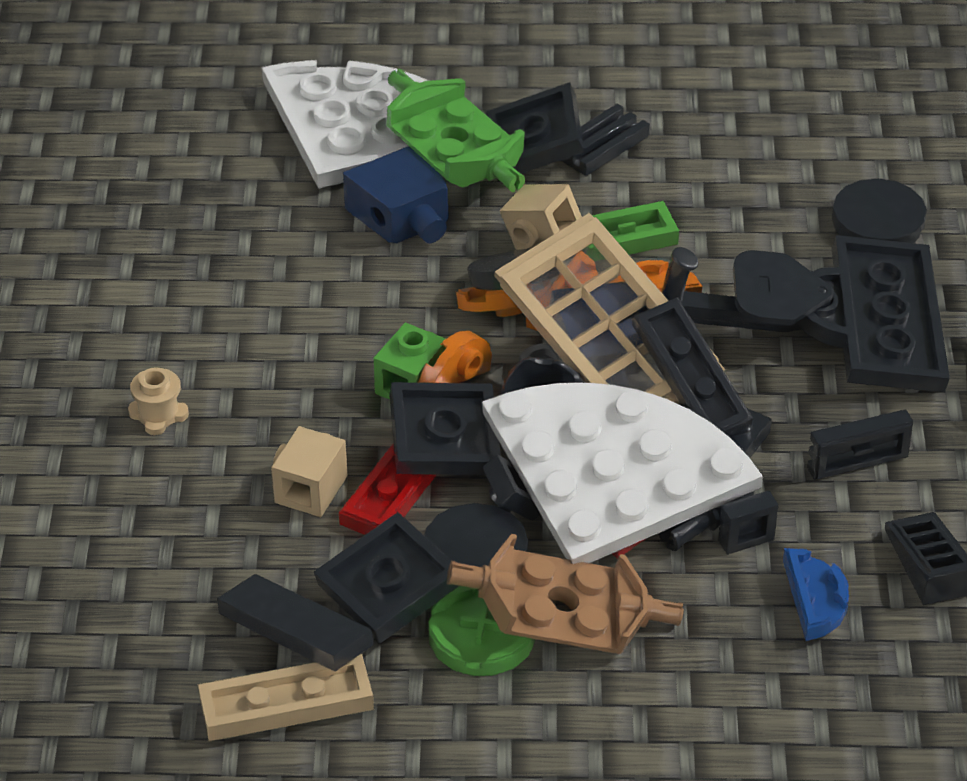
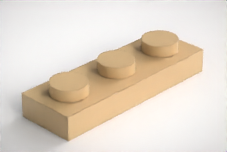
M362 654L336 672L315 662L198 684L199 698L209 741L374 710L373 693Z

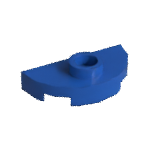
M784 548L783 563L805 641L826 636L840 626L847 613L849 603L848 581L840 567L833 563L831 567L824 561L811 557L812 551Z

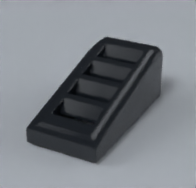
M935 512L885 522L884 529L923 605L967 596V553ZM932 540H933V543H928V544L919 545V546H916V545H915V544H918V543H923V542H927V541H932ZM939 553V555L924 557L926 555ZM946 565L945 567H940V568H935V569L932 568V567H936V566Z

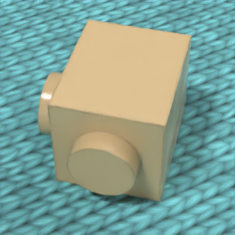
M524 184L500 210L516 250L533 248L582 217L569 184Z
M298 426L288 443H283L279 446L274 457L273 466L271 467L274 502L322 517L348 476L346 440Z

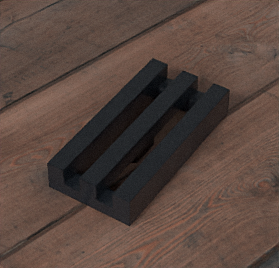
M617 103L581 126L584 152L574 155L563 162L582 175L588 176L649 136L650 124L645 120L636 123L637 115L632 112L624 115V107Z
M904 409L812 431L810 440L813 445L809 446V455L812 460H808L807 469L813 479L816 480L907 458L909 455L913 419L908 411Z

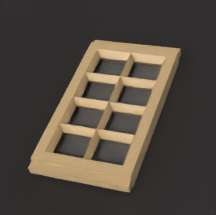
M590 213L586 214L495 271L494 276L500 282L501 288L563 362L578 372L585 383L608 384L636 389L679 404L675 394L632 326L635 315L661 305L668 300L596 217L594 218ZM713 353V355L715 356V358L717 359V361H718V363H719L718 357Z

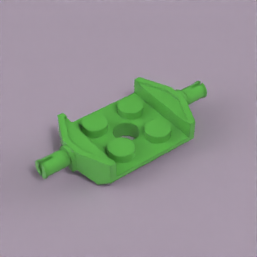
M397 69V72L394 70L390 73L388 84L401 94L387 107L386 126L448 182L463 188L484 179L491 181L497 178L511 192H515V188L517 191L522 188L525 183V177L513 167L516 166L523 152L524 131L519 129L514 134H507L465 97L466 82L462 78L431 80L419 83L413 81L402 69Z

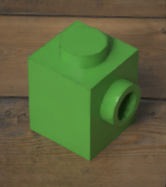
M405 322L373 358L375 394L390 400L391 382L418 383L425 364L427 363L433 367L439 356L446 350L444 346L440 345L446 338Z

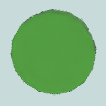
M459 586L434 604L431 610L429 645L438 660L457 672L471 676H494L509 671L529 656L536 639L501 632L484 599L478 598V589Z

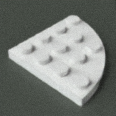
M316 60L262 67L263 83L318 188L343 183V172L408 146L386 126L387 107L401 94L388 84L390 73L394 70L397 72V69L356 61H348L346 68L317 67ZM405 72L415 82L428 81L417 75Z
M557 383L508 392L482 402L485 418L566 559L571 560L572 564L580 562L591 563L762 488V474L730 437L693 411L644 391L608 384Z

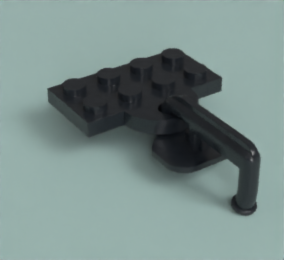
M835 235L831 249L833 267L820 268L814 271H810L794 258L784 253L758 250L744 251L735 258L733 264L735 296L684 291L690 271L698 267V258L692 251L684 247H676L672 251V259L666 272L662 294L668 301L678 297L694 323L775 332H791L803 329L807 335L824 344L843 348L847 383L935 392L946 391L950 375L929 245Z

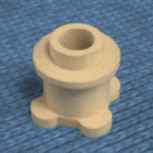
M149 368L133 378L130 389L135 401L128 407L129 416L131 419L139 420L144 424L145 431L148 434L160 435L164 433L166 427L175 422H183L188 418V406L185 403L177 402V396L181 391L180 379L174 372L163 368Z

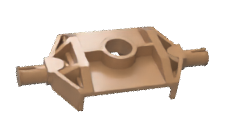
M511 534L490 560L488 566L477 567L455 563V561H451L449 565L447 584L478 589V598L484 599L500 631L504 634L622 654L640 627L646 628L649 620L679 626L683 617V603L653 599L651 595H648L646 586L626 555L620 554L614 568L585 562L572 564L571 560L514 550L517 535ZM551 600L565 603L572 611L565 612L556 609Z

